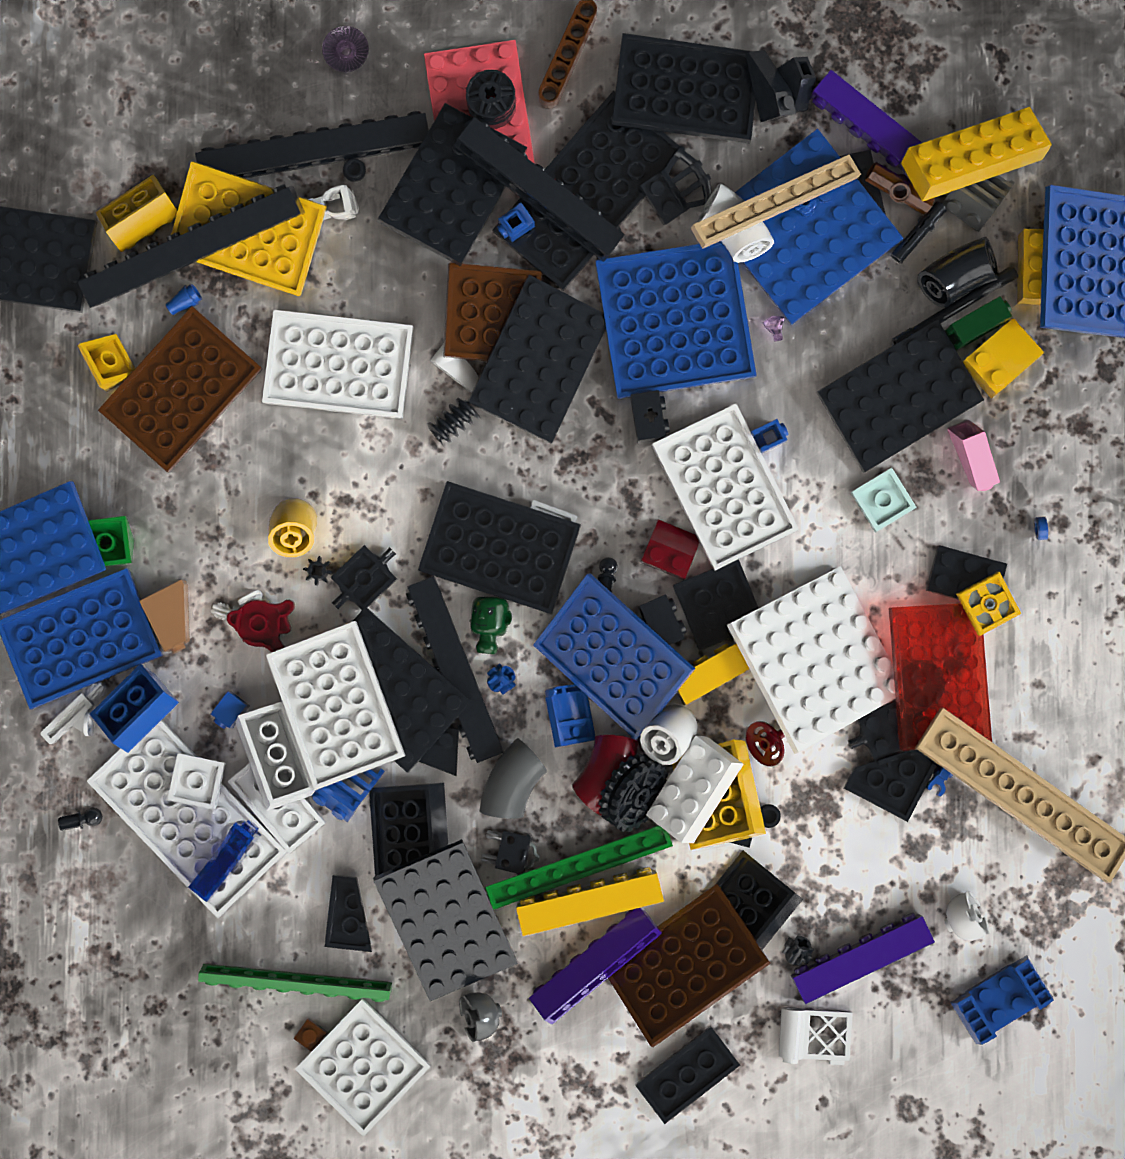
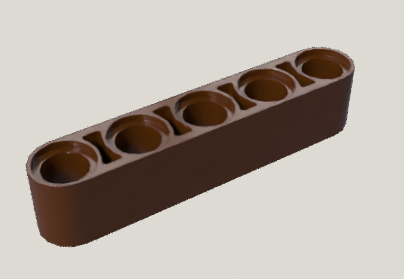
M580 0L540 85L538 92L539 103L545 109H553L558 105L595 24L597 5L593 0ZM583 9H590L593 13L589 16H584L581 14V11ZM578 29L583 34L580 37H575L571 34L572 31ZM566 50H570L574 53V55L570 58H566L562 55V53ZM556 71H561L565 75L557 79L552 74ZM546 92H552L555 94V97L548 100L543 95Z

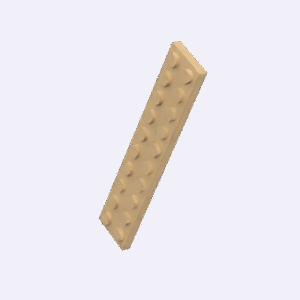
M944 708L939 709L915 748L1106 883H1111L1125 860V836Z

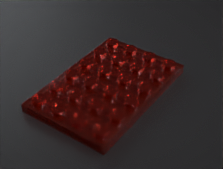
M962 604L889 608L900 751L917 750L915 748L940 708H944L992 742L984 634L981 636L977 635Z

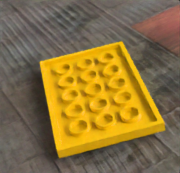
M191 161L172 234L180 232L183 235L189 232L188 227L199 222L203 226L210 222L208 218L219 213L225 216L231 213L230 208L243 203L245 207L251 204V199L258 195L264 194L267 197L274 194L272 191L274 188ZM298 196L305 211L304 214L197 262L296 296H301L327 206Z

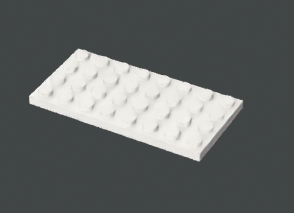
M161 720L129 753L119 749L87 782L199 900L219 918L287 851L222 782L215 810L167 800L177 753L196 755Z

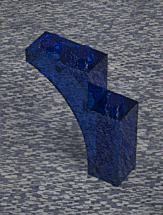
M249 819L247 822L245 820L235 822L220 847L188 888L205 902L210 901L260 838L261 834L258 832L260 828Z

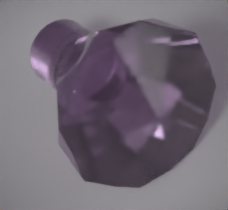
M771 316L763 322L764 327L773 335L774 342L783 340L784 316Z

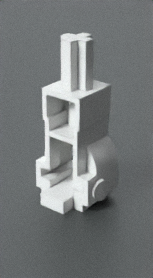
M347 185L333 187L327 190L322 197L308 199L326 206L327 203L343 200L345 211L331 213L326 208L323 221L329 218L349 220L356 217V214L359 213L357 197L354 191H351Z

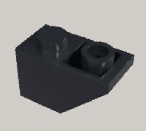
M794 57L777 69L791 89L795 110L798 113L808 110L816 76L808 57Z

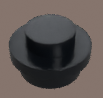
M349 159L343 166V174L348 181L358 182L365 177L366 167L359 159Z
M772 804L761 806L764 826L766 828L775 827L781 819L779 809Z

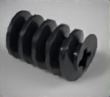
M457 398L458 407L449 404L450 413L442 410L443 419L435 416L436 425L431 422L427 423L429 430L443 447V440L449 443L452 442L450 434L456 437L459 436L457 428L463 431L466 430L464 422L473 424L471 416L478 419L481 418L467 400L464 401Z

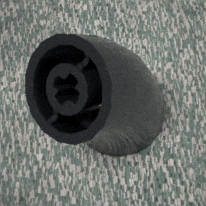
M983 237L940 257L918 274L917 280L922 292L931 302L940 307H948L966 293L984 284L998 280L999 271L992 246L988 238Z

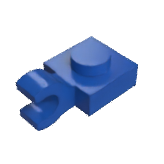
M938 764L926 789L931 790L933 785L937 784L939 790L936 795L941 797L946 790L944 780H947L948 777L951 778L953 774Z

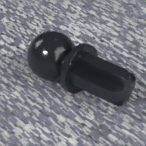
M607 557L602 559L599 564L602 574L598 575V580L612 593L613 583L616 582L614 574L618 569V564L613 558Z
M94 807L87 809L82 815L80 810H78L76 814L59 817L58 826L60 831L78 827L83 829V824L97 826L101 823L103 815L98 808Z

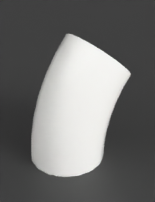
M720 183L708 198L698 222L744 202V200ZM761 222L725 238L721 242L735 262H745L768 251L774 244V239L766 225Z
M674 704L664 707L659 715L641 733L640 742L644 752L652 760L663 765H671L677 762L686 752L697 734L696 717L691 710L681 705Z

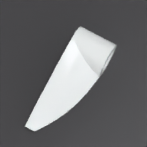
M443 343L430 361L472 393L479 378L477 373L466 359L444 358Z

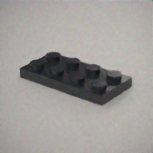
M710 1025L638 1081L635 1086L662 1122L666 1124L737 1069L740 1063Z

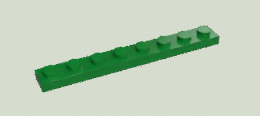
M658 825L485 886L494 910L672 847L673 844L669 833Z
M203 964L198 976V982H205V984L210 986L227 984L232 988L248 986L255 990L276 989V991L282 993L299 991L304 995L314 993L324 994L326 997L340 995L347 996L353 1000L370 998L375 1002L389 1000L392 992V982Z

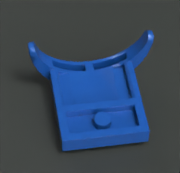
M575 684L546 689L545 699L555 748L594 741L595 731L588 696Z

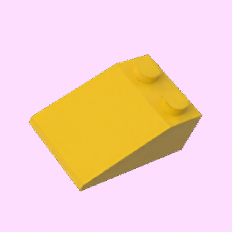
M1012 318L969 355L963 363L971 377L990 398H993L1044 352L1020 324Z

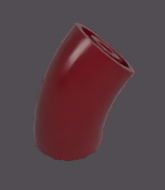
M618 735L595 736L589 760L579 777L573 782L572 787L581 801L598 815L602 816L599 813L601 806L598 804L599 800L602 799L600 794L606 787V780L612 777L611 773L619 768V764L622 761L626 762L629 756L635 757L639 747L637 740Z

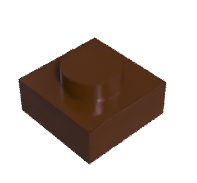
M308 1018L293 1039L312 1052L321 1042L327 1031Z

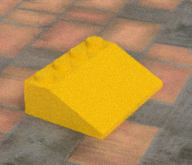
M733 739L718 744L741 761L743 766L695 842L689 843L690 850L766 834L746 742L743 740ZM683 755L680 757V759H679L677 762H675V763L672 764V766H673V771H674V769L676 768V766H677V764L679 763V761L681 760V758L683 757Z

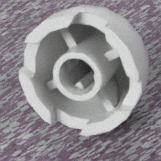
M970 891L955 896L949 902L946 909L947 918L944 922L950 933L954 931L959 938L973 941L989 934V926L986 917L982 918L977 908L980 906L979 902Z

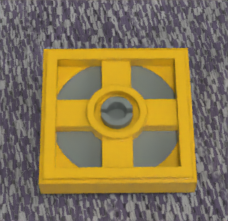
M996 572L956 594L978 636L1021 614L1000 572Z

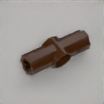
M878 162L872 164L865 176V181L889 194L893 201L903 202L923 215L928 213L935 201L934 197L922 202L912 182H910L906 175L897 174ZM899 185L905 187L902 191H897L894 188Z

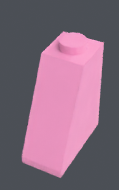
M970 420L947 428L970 485L977 491H986L991 489L993 485L1000 483L985 431Z

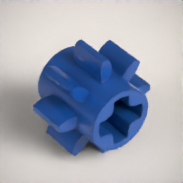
M499 663L487 672L488 676H490L487 679V684L494 692H501L504 695L516 686L513 682L516 677L515 673L509 666L502 667Z

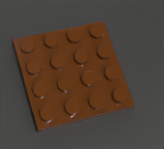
M449 263L443 357L487 361L526 276L531 275L541 280L542 272L462 264L460 267L455 263Z

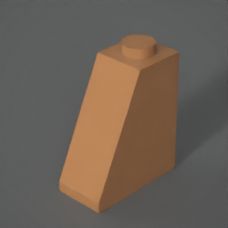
M181 579L139 601L164 652L172 651L173 654L185 649L184 644L190 642L188 584L185 580Z

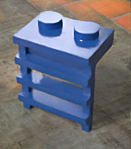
M381 768L378 773L371 769L362 772L372 780L370 784L357 775L347 778L364 790L361 795L342 781L315 790L312 799L318 805L326 806L330 809L337 819L345 820L348 823L358 806L385 771Z

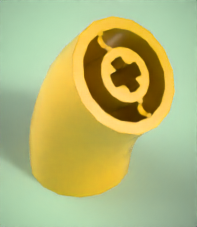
M299 498L286 499L274 508L269 520L268 529L269 545L274 552L285 557H297L311 549L314 543V531L317 526V515L314 508L308 502Z

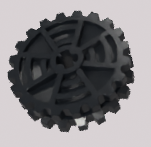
M637 753L635 757L629 756L626 762L622 761L619 764V768L613 770L611 773L612 777L606 780V787L601 791L602 799L599 800L598 804L601 806L599 809V813L602 814L601 817L622 832L625 830L630 832L633 827L637 829L642 822L646 823L648 821L647 812L667 782L668 772L665 771L666 767L652 760L645 753L643 755Z

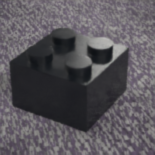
M665 594L638 607L643 621L669 645L685 639L683 634H686L687 631L683 621H677L674 614L677 611V607L673 598L668 599Z

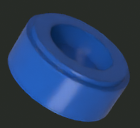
M1045 516L1036 517L1034 521L1036 539L1038 541L1047 540V519Z

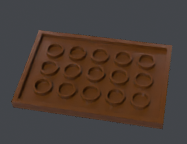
M192 306L98 411L169 473L261 372L262 367Z
M718 884L657 926L662 934L608 978L651 1047H655L771 964Z

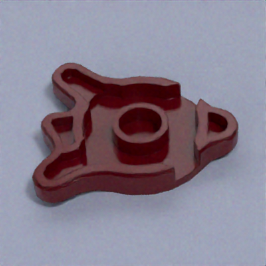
M290 599L277 604L266 600H253L238 610L229 612L227 623L234 627L243 642L254 647H264L272 653L285 648L280 640V635L291 632L288 616L295 609V603Z

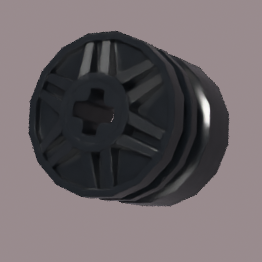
M484 70L478 72L470 79L466 88V100L470 116L472 118L475 117L477 120H483L493 129H498L509 123L516 112L515 88L510 78L498 70ZM493 93L495 94V98L490 97L489 99H487V94L490 96Z

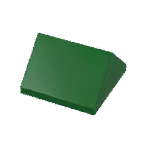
M127 516L88 520L105 566L132 563L134 538Z

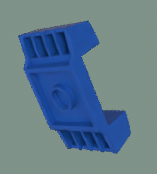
M1028 955L968 989L950 1003L975 1044L983 1045L997 1037L996 1031L1035 1007L1041 1010L1053 1002L1054 999Z

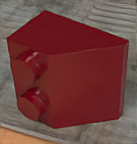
M658 519L640 563L685 580L700 542L696 534Z

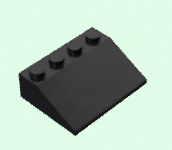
M444 783L375 787L371 789L369 797L375 876L448 845Z
M744 850L716 883L720 886L762 950L803 900Z

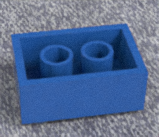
M140 663L90 713V716L113 744L129 753L179 702L156 674Z

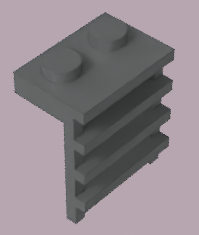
M998 175L950 192L942 204L947 210L979 232L1015 182L1012 180L1008 182Z

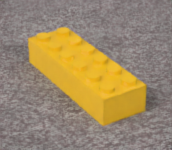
M1027 107L909 147L901 164L923 202L1041 161L1052 143L1032 109Z
M650 867L636 870L637 874L628 876L627 872L614 875V880L604 882V878L590 881V886L581 888V884L568 886L566 892L558 893V890L544 892V897L535 899V896L520 900V903H517L516 910L522 935L535 934L664 902L656 870H651Z

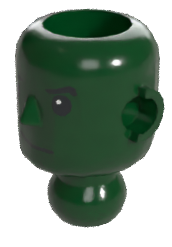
M477 597L474 599L469 622L471 631L479 635V641L476 643L477 653L494 655L497 653L496 636L505 635L508 625L512 621V613L509 611L507 600L495 597Z

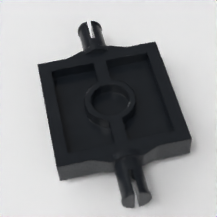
M364 545L330 577L342 592L332 604L336 605L335 607L339 610L349 600L354 602L361 610L364 607L368 608L398 580L389 571L386 564L396 553L389 547L379 557Z
M895 700L858 719L860 736L848 740V743L851 744L849 746L853 749L864 744L869 749L872 759L874 761L918 744L913 724L926 720V716H924L923 710L909 715L905 711L902 700Z

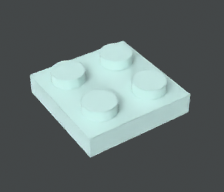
M892 468L851 492L875 533L917 508Z

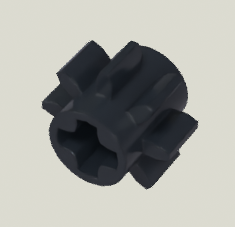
M318 556L315 562L308 559L309 567L303 568L304 571L309 573L306 580L315 579L314 584L316 586L319 585L321 580L328 583L326 577L328 574H333L327 568L331 562L327 561L323 564L321 556ZM315 566L323 567L321 576L313 575L315 573Z
M796 936L794 940L790 937L784 944L785 948L782 951L785 954L786 960L792 965L800 966L802 961L808 964L814 951L810 941L803 936Z

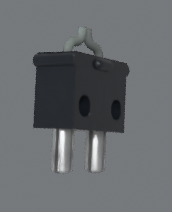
M506 830L503 833L487 831L488 834L492 835H486V838L501 841L498 856L483 853L482 857L485 858H481L482 862L495 864V869L516 873L517 875L525 873V869H530L534 862H539L540 855L536 853V846L532 843V834L523 835ZM509 836L514 837V843L509 842ZM530 847H532L533 855L536 858L532 859L530 864L526 866ZM504 859L509 861L508 867L504 866Z

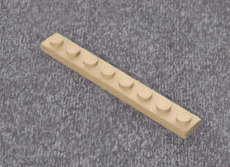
M849 154L695 223L691 230L702 249L851 182L857 179L861 173Z

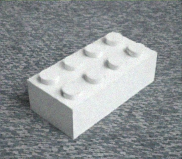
M283 701L238 715L235 723L266 810L268 811L312 796L315 790Z
M695 736L646 816L679 842L694 843L740 771L743 763L709 737Z

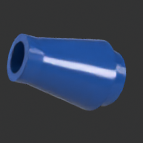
M193 284L189 286L184 285L166 303V307L172 315H175L192 306L199 305L198 302L202 300V297Z

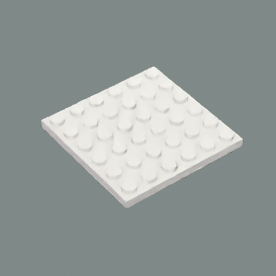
M841 566L727 625L794 754L805 750L901 695L900 690L903 688L901 687L903 683L899 681L901 679H899L891 660Z

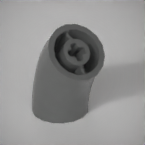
M519 738L500 756L488 777L479 812L484 815L506 819L524 817L525 808L532 790L547 773L545 766Z

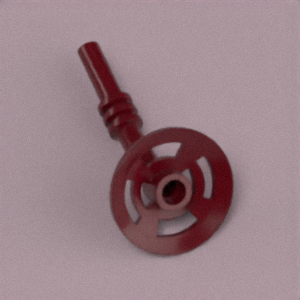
M763 721L752 723L746 732V742L752 756L759 763L769 767L775 766L782 761L785 751L782 740L785 738L781 729L777 731L772 725ZM758 727H763L757 734L755 733ZM755 742H759L760 748L765 751L764 755L759 751ZM780 752L777 758L772 759L773 755Z

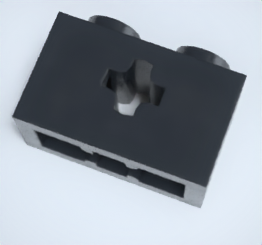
M659 390L631 394L630 399L637 443L658 441L665 438L666 433H670L668 419L663 418L662 410H666L664 396H660ZM649 411L652 412V415H656L653 422H650L649 418H645Z

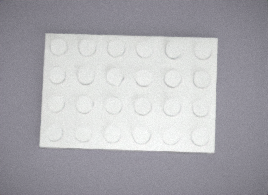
M273 310L262 402L273 405L403 419L413 325Z
M737 404L652 444L714 571L799 530Z
M356 621L266 655L314 790L405 757Z

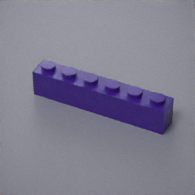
M830 70L813 90L811 95L813 103L819 109L827 110L835 122L838 124L843 123L847 126L849 132L854 137L862 138L867 142L869 149L875 153L879 152L882 154L890 166L898 167L908 177L901 162L909 147L921 144L922 142L834 71Z
M641 907L629 910L622 921L611 925L604 936L593 940L588 945L586 951L574 956L568 966L556 971L550 981L545 985L538 986L533 991V995L529 997V1000L544 1021L553 1025L662 934L645 910Z
M910 913L902 917V922L896 925L889 923L881 927V932L873 936L869 933L858 939L859 942L852 946L848 943L837 949L838 953L831 956L824 954L815 959L817 962L810 966L804 964L795 968V973L791 975V978L802 1001L805 1004L812 1002L935 943L923 916Z

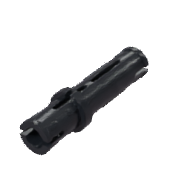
M935 201L928 213L919 217L916 226L890 254L891 257L899 264H902L925 235L935 229L934 225L947 212L946 207L940 202Z

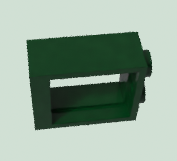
M999 296L952 323L945 332L955 350L958 351L1002 326L1012 317L1011 306Z

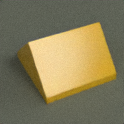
M117 334L77 345L99 387L106 392L121 385L135 370Z

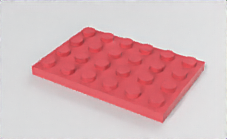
M516 40L424 53L434 121L445 103L470 116L467 107L466 88L470 79L478 72L498 70L506 74L515 88L516 112L509 123L495 130L526 146L527 151L525 154L534 163ZM494 93L491 96L488 94L486 95L487 99H489L490 97L495 98Z

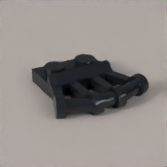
M681 145L678 146L661 171L639 185L640 190L663 225H667L690 208L705 205L712 193L711 177L702 169L701 166L703 164L700 160H696L688 154ZM678 159L689 165L674 177H670L669 172ZM691 172H694L698 180L680 192L675 183ZM702 185L704 199L687 203L684 197Z

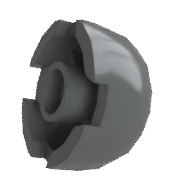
M480 992L468 993L460 997V1015H465L468 1027L464 1029L469 1039L475 1042L491 1037L499 1026V1017H502L499 1003H495L489 995Z

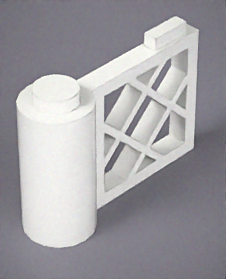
M783 1007L781 1009L779 1057L783 1058L784 1063L796 1064L797 1060L819 1059L829 1060L830 1065H844V1061L850 1060L852 1012ZM810 1015L820 1016L825 1022L816 1031L810 1027ZM837 1017H845V1027L837 1032L830 1023ZM828 1026L835 1036L825 1044L818 1035ZM816 1037L823 1047L817 1053H808V1045ZM838 1039L844 1044L843 1055L834 1054L829 1049Z

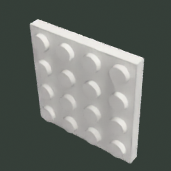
M362 998L295 1070L364 1137L429 1069L431 1064Z

